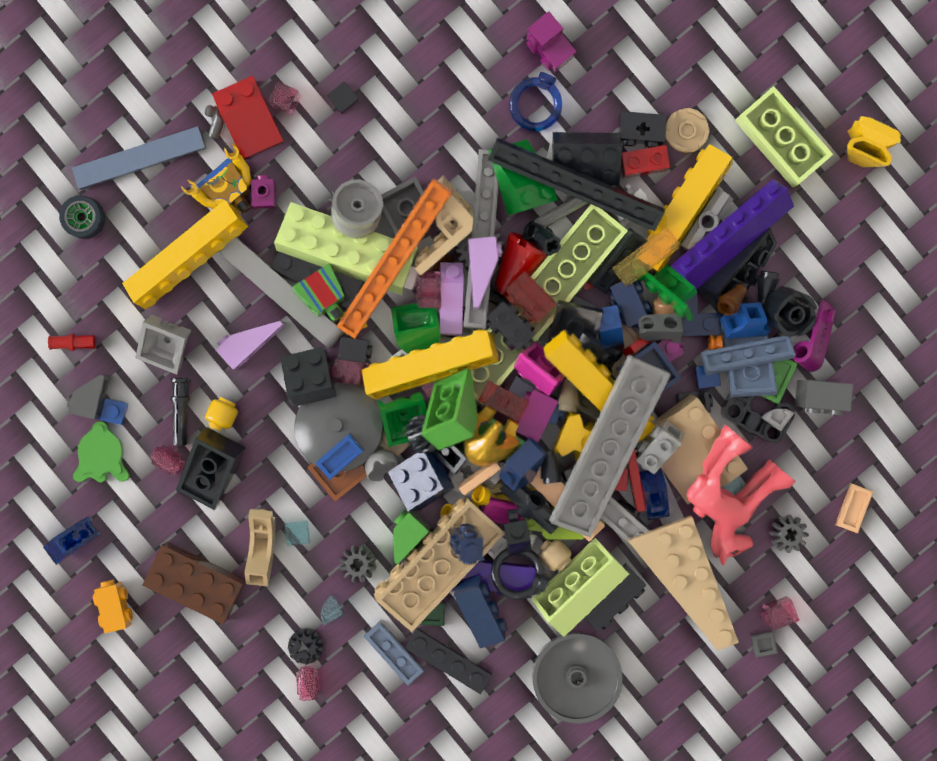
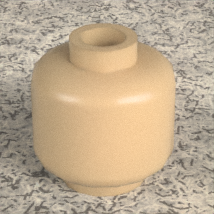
M547 539L539 547L542 550L539 557L550 571L557 570L560 572L572 560L570 558L571 550L560 539H554L553 541Z

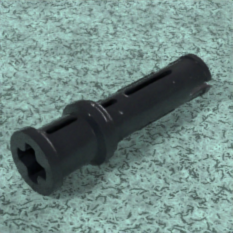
M170 378V382H172L170 401L173 403V445H187V403L190 401L188 383L191 382V378Z

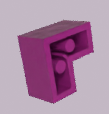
M548 11L528 28L526 38L528 42L526 44L533 53L537 52L540 55L542 65L548 71L551 69L555 74L575 57L577 51L563 36V27Z
M535 389L531 393L527 391L521 403L525 405L524 408H522L521 412L517 410L512 419L519 423L516 432L539 442L558 400Z

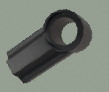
M534 221L527 223L523 231V238L532 242L549 256L559 252L561 248L560 239L553 234L552 229Z

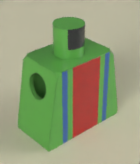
M330 264L325 265L293 286V293L316 317L327 312L331 320L335 322L344 315L338 304L344 301V294Z

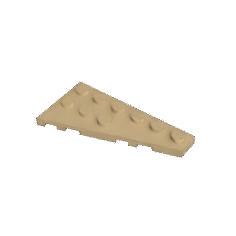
M692 516L627 539L717 651L739 643Z

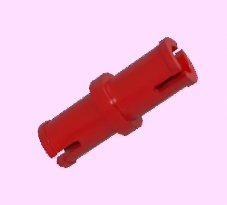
M70 333L68 336L49 335L48 348L49 350L69 349V351L88 348L95 349L96 337L95 335L75 336L74 333Z

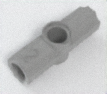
M716 189L680 246L685 251H688L716 228L734 199L726 192ZM703 217L711 220L712 225L710 228H705L702 225Z

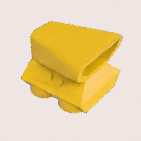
M862 116L859 121H854L851 129L848 130L851 140L847 146V159L863 168L888 166L892 161V156L888 149L901 143V133L870 117Z
M568 412L552 451L554 450L555 453L561 456L573 451L574 459L578 461L595 426V422L591 420L583 425L580 414Z

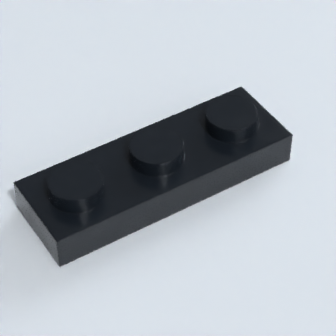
M629 228L587 281L607 294L611 289L610 287L616 283L648 241L632 228Z

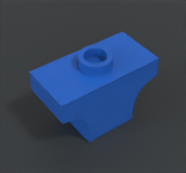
M761 303L741 304L736 314L731 316L723 315L720 319L727 338L767 336L770 332Z

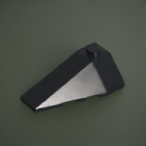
M768 228L698 288L703 299L720 314L722 313L718 310L717 304L718 299L722 295L732 290L738 284L745 286L747 291L751 285L755 286L757 282L755 277L758 270L766 265L777 244L771 228ZM744 297L741 304H745L748 298Z

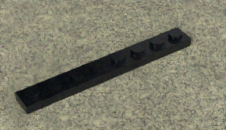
M500 138L496 139L488 158L490 162L653 231L656 230L665 213V208Z

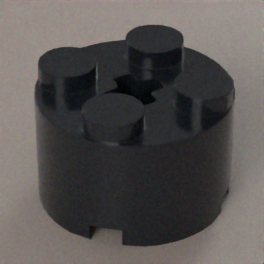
M779 287L770 294L762 306L768 326L788 337L806 334L816 321L814 316L815 309L817 310L815 301L809 295L790 287Z

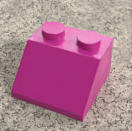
M537 342L524 350L518 356L514 368L518 370L521 377L529 379L536 385L538 391L548 396L566 378L546 358L544 348Z

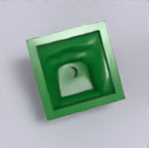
M435 299L391 308L394 336L398 346L406 354L413 350H425L430 348L431 345L439 343L441 335Z
M419 391L414 392L410 398L400 397L386 404L378 401L388 447L407 443L409 438L405 433L407 432L406 425L409 423V420L415 416L427 414L424 398Z

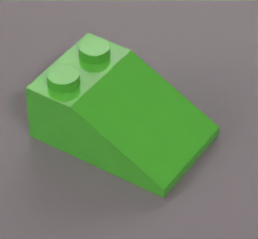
M469 368L434 383L421 435L439 450L470 439L475 434L478 416L472 374Z

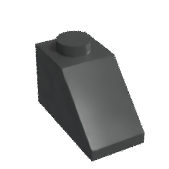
M99 375L73 391L67 402L68 413L90 419H100L110 376Z

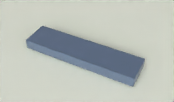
M781 336L701 352L700 356L706 375L793 359L796 354L790 337Z

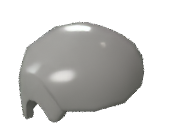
M384 450L371 454L365 461L367 479L382 481L385 473L399 465L397 456L390 451Z

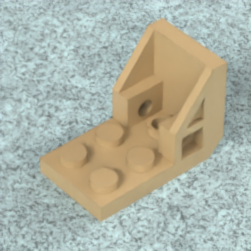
M444 175L438 181L451 189L453 193L436 217V224L442 232L433 239L434 243L429 248L425 246L416 254L418 257L416 258L415 270L420 275L472 232L473 208Z

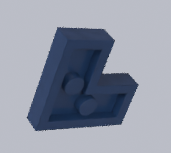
M696 293L685 303L689 307L694 319L689 321L684 316L682 317V337L721 334L720 313H698Z

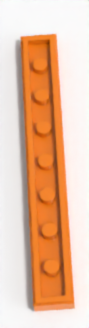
M435 178L431 181L336 327L356 339L453 193L451 189Z

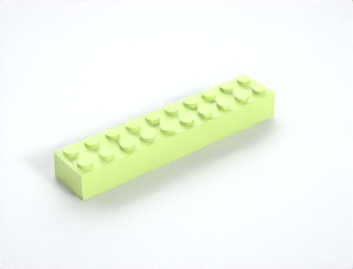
M591 204L560 241L561 248L559 252L548 256L510 302L519 311L517 316L522 321L527 319L535 328L533 331L535 337L532 338L535 342L551 326L558 300L570 302L628 231L599 207ZM490 327L487 331L494 336L499 362L471 370L475 399L482 405L488 402L512 373L518 356L524 351L521 349L518 352L516 348L511 351L503 342L505 337L500 331L495 334Z

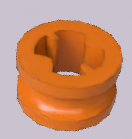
M718 334L717 337L709 335L708 350L723 348L721 334Z

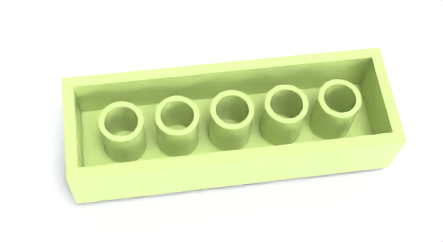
M290 202L274 243L276 251L321 267L330 264L333 271L366 282L393 241V238L377 232H373L364 238L344 236L336 230L331 216ZM416 247L388 291L399 295L403 294L409 271L417 257L418 247Z

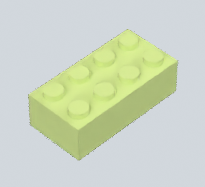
M774 86L735 120L738 126L792 188L799 185L833 155Z
M594 538L565 568L548 582L545 592L539 591L531 600L547 622L564 637L605 599L629 573Z

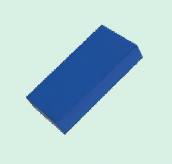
M349 433L315 464L331 480L364 452V449Z

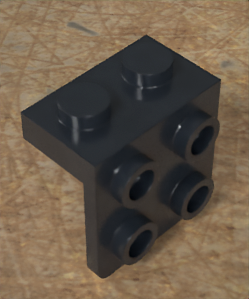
M588 332L583 333L580 338L582 343L580 346L585 351L589 349L596 357V362L600 366L604 364L612 374L613 365L623 355L622 349L624 344L617 342L604 345Z

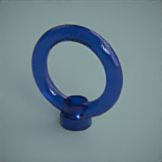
M540 72L538 77L523 80L512 91L509 109L512 118L520 127L529 131H542L555 124L560 117L562 97L558 88L554 85L556 78L552 75ZM538 86L548 91L553 98L554 106L552 113L544 121L530 122L519 112V97L529 87Z

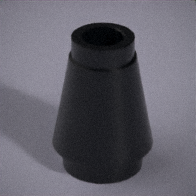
M761 270L760 275H758L757 302L765 303L770 294L776 290L780 281L778 279L779 273Z
M546 451L547 455L541 464L540 479H543V484L561 482V476L563 475L555 451Z

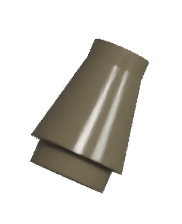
M564 379L557 403L559 405L558 410L576 413L577 407H579L578 388L569 379Z

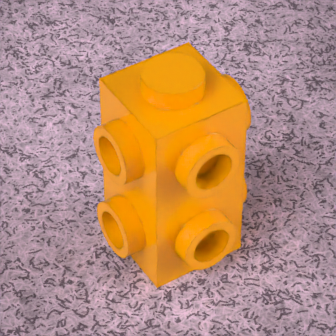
M114 579L101 582V586L96 588L93 594L94 604L96 607L98 606L100 613L98 616L100 627L103 628L104 634L126 629L132 625L131 621H133L132 610L127 606L128 592L126 587L122 585V581L114 583Z

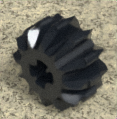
M424 414L413 417L406 425L407 432L405 435L409 438L408 443H411L412 449L417 450L419 454L430 453L436 450V447L421 435L426 418Z

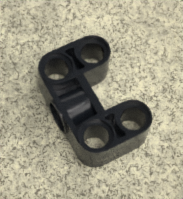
M729 392L721 407L723 418L764 441L777 443L783 439L795 416L793 406L787 403H779L772 406L770 410L785 407L787 410L794 412V414L782 431L776 429V436L770 439L767 435V430L772 425L761 418L763 415L749 407L754 396H746L744 398L730 397ZM731 405L737 407L738 412L734 417H730L727 412Z

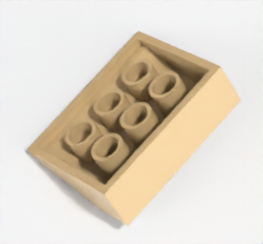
M691 394L653 421L656 427L657 425L661 426L667 420L685 433L682 444L660 468L686 504L691 503L687 498L689 487L696 481L698 475H702V463L709 455L715 440L721 435V430L700 400ZM648 434L641 441H648L652 436ZM739 456L734 457L725 466L721 474V487L730 483L748 469Z

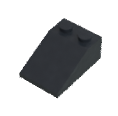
M206 427L194 440L176 490L215 510L240 464L246 447Z

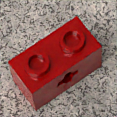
M666 145L622 153L621 172L623 179L665 172L670 168Z

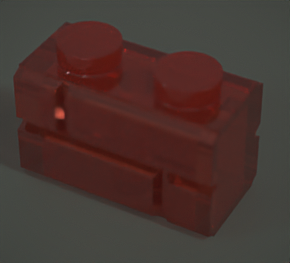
M526 271L505 290L508 294L505 298L514 307L518 304L524 310L521 313L522 316L530 323L534 321L538 324L557 306L555 301Z

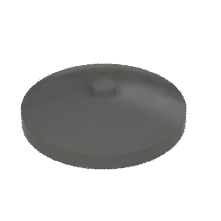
M338 382L334 383L337 397L300 405L295 418L294 431L300 451L314 465L350 433L363 447L364 452L340 471L346 472L364 465L367 458L378 450L383 438L384 426L378 404L374 399L366 395L365 390L349 383Z
M583 632L567 633L564 637L560 635L548 642L539 652L532 673L534 691L542 707L553 717L564 722L576 724L591 722L605 715L616 703L621 692L623 680L619 660L611 647L600 638Z

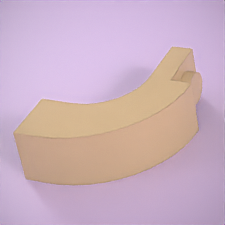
M250 509L248 516L250 544L244 572L245 581L249 585L268 586L274 555L275 517H273V511Z

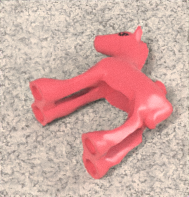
M724 425L721 429V435L715 440L709 455L702 463V475L697 476L696 481L687 491L688 501L695 506L692 510L701 518L707 515L714 520L715 525L713 527L710 547L714 557H720L722 566L725 565L727 558L734 557L752 548L753 541L750 536L736 534L735 531L749 521L760 502L773 491L790 488L796 483L793 478L768 459L765 465L755 472L746 485L735 495L726 489H722L721 474L725 466L734 457L753 448L727 425Z

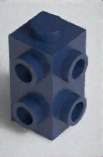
M630 277L611 286L612 292L610 297L615 305L618 304L621 313H619L622 323L627 325L628 328L635 327L638 330L639 318L651 315L653 309L648 300L645 301L642 295L644 288L641 282Z
M460 524V527H454V534H450V548H453V553L457 555L459 561L468 565L476 564L477 561H483L484 538L477 527H474L473 524Z

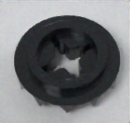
M300 629L290 637L287 649L290 657L297 663L307 665L315 662L321 656L323 641L314 630ZM301 641L305 644L313 642L309 647L310 652L307 653L305 650L298 652L302 646Z

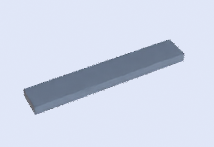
M197 126L72 167L78 189L82 190L204 150L206 146L201 130Z

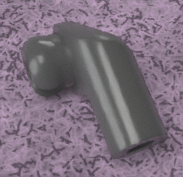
M208 105L205 109V115L211 117L212 120L208 136L219 139L224 120L216 105Z

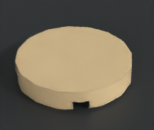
M684 108L674 112L666 121L665 139L668 145L675 151L684 154L699 150L708 140L710 131L707 119L698 110Z

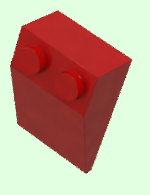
M253 75L212 93L219 112L244 159L284 142L260 86Z

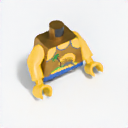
M232 143L235 149L234 153H228L227 149H224L228 159L200 181L197 186L192 180L188 179L187 181L192 184V188L190 190H186L184 187L181 188L186 194L192 195L194 199L205 207L214 209L221 202L227 200L241 214H244L252 207L244 198L251 192L249 188L251 185L250 167L242 155L239 154L237 145Z

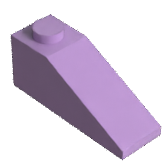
M496 237L468 239L474 310H479L496 268L498 257H502L501 243H496Z
M441 262L438 273L440 335L462 336L463 263Z
M278 321L232 334L230 337L226 335L217 343L219 347L216 351L233 370H238L286 324Z

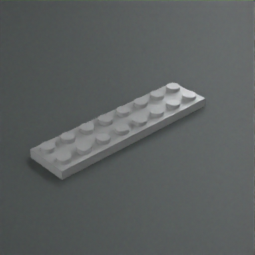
M628 355L549 519L552 524L591 538L671 375L669 372Z

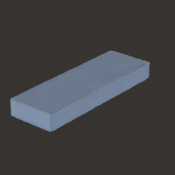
M381 620L363 636L408 686L425 671Z

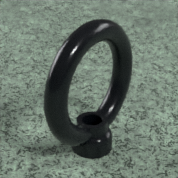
M508 548L502 550L495 557L491 566V579L497 591L503 596L514 600H523L533 596L538 590L545 592L550 575L545 574L543 562L533 550L514 554L529 558L536 570L532 585L521 591L509 589L500 578L502 563L506 558L512 556L509 555Z

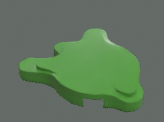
M96 422L92 429L81 439L78 446L79 465L73 474L75 481L82 482L91 477L98 482H104L107 479L108 473H111L120 482L127 481L130 478V473L123 464V444L109 429L106 422Z

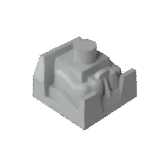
M150 315L142 324L135 358L177 374L182 367L183 353L191 330L168 323L167 321L161 322L162 318Z

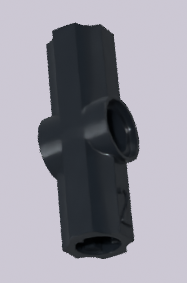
M505 483L499 489L517 505V511L523 518L533 519L549 534H552L559 527L549 521L553 510L546 505V499L539 491H530L524 486L513 492Z

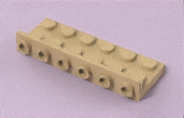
M467 496L455 502L452 507L453 510L448 515H444L439 519L437 527L432 532L429 531L422 538V543L417 548H413L406 555V560L401 565H396L390 572L391 576L386 581H381L374 590L375 600L411 632L476 565L460 562L457 555L453 553V548H450V534H454V527H460V524H473L474 527H477L484 538L483 556L505 534Z

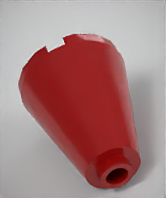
M510 232L495 281V285L498 287L497 291L505 296H509V294L514 295L539 268L548 255L532 242L525 240L523 235Z

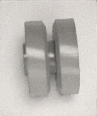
M349 180L341 184L335 191L331 208L332 223L336 230L350 238H364L372 234L379 225L383 209L382 195L379 190L370 182L363 180Z

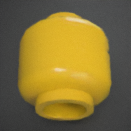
M222 397L219 400H212L205 414V419L210 422L209 427L220 432L222 428L230 429L238 415V410L235 408L236 404Z

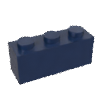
M478 575L460 581L454 588V597L481 649L505 641V631L508 630L506 620L499 615V607L496 600L492 601L490 597L489 585L487 582L484 583L481 576Z

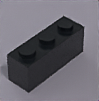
M627 563L622 566L629 575L584 617L597 631L601 628L605 630L613 622L612 618L617 613L622 614L629 607L628 602L633 598H639L645 592V582Z

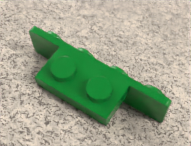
M633 260L631 263L634 270L632 275L636 280L645 282V286L652 294H659V298L666 306L669 304L673 306L674 312L680 318L684 316L689 321L694 319L689 307L685 304L697 293L696 288L668 264L652 276Z

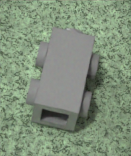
M667 420L661 426L657 425L650 434L652 437L648 441H642L637 448L639 453L636 461L643 469L655 474L682 444L685 433Z

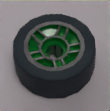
M76 195L63 203L59 213V220L62 228L68 234L81 239H89L102 231L105 224V212L96 200L87 196ZM80 214L86 215L84 221H81Z

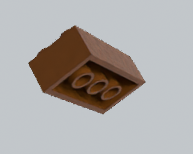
M166 542L161 545L142 586L224 624L229 619L246 581L232 572L172 543Z

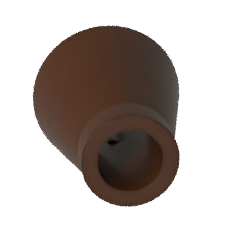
M738 284L732 290L722 295L718 299V310L726 316L736 314L747 294L746 287Z

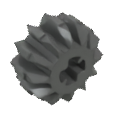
M788 514L786 521L783 517H778L779 525L775 522L772 523L776 531L771 530L769 534L776 536L771 542L772 544H778V550L782 551L785 548L787 553H791L792 547L795 551L800 550L799 543L806 545L802 537H808L809 533L802 532L806 529L807 525L804 523L800 524L801 518L796 517L793 520L792 515ZM788 529L793 531L790 533L791 538L786 537Z
M352 545L351 552L345 549L343 553L346 557L339 558V562L345 564L340 566L339 570H347L344 575L345 579L350 574L353 575L351 579L353 583H355L357 576H359L361 582L365 581L364 575L371 578L373 574L370 570H376L377 568L376 565L371 564L376 561V556L368 557L372 550L368 549L364 553V545H360L359 551H357L355 545ZM357 558L359 562L360 560L363 562L360 569L357 568V565L356 567L353 566Z

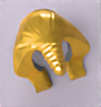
M488 405L485 406L484 410L477 413L478 420L474 436L463 440L467 458L474 465L482 467L502 461L519 446L516 437L519 423L512 419L507 421L502 431L500 430L501 423L495 422L483 435L478 434V429L489 424L496 413V410ZM501 431L503 442L502 445L498 446L496 441Z

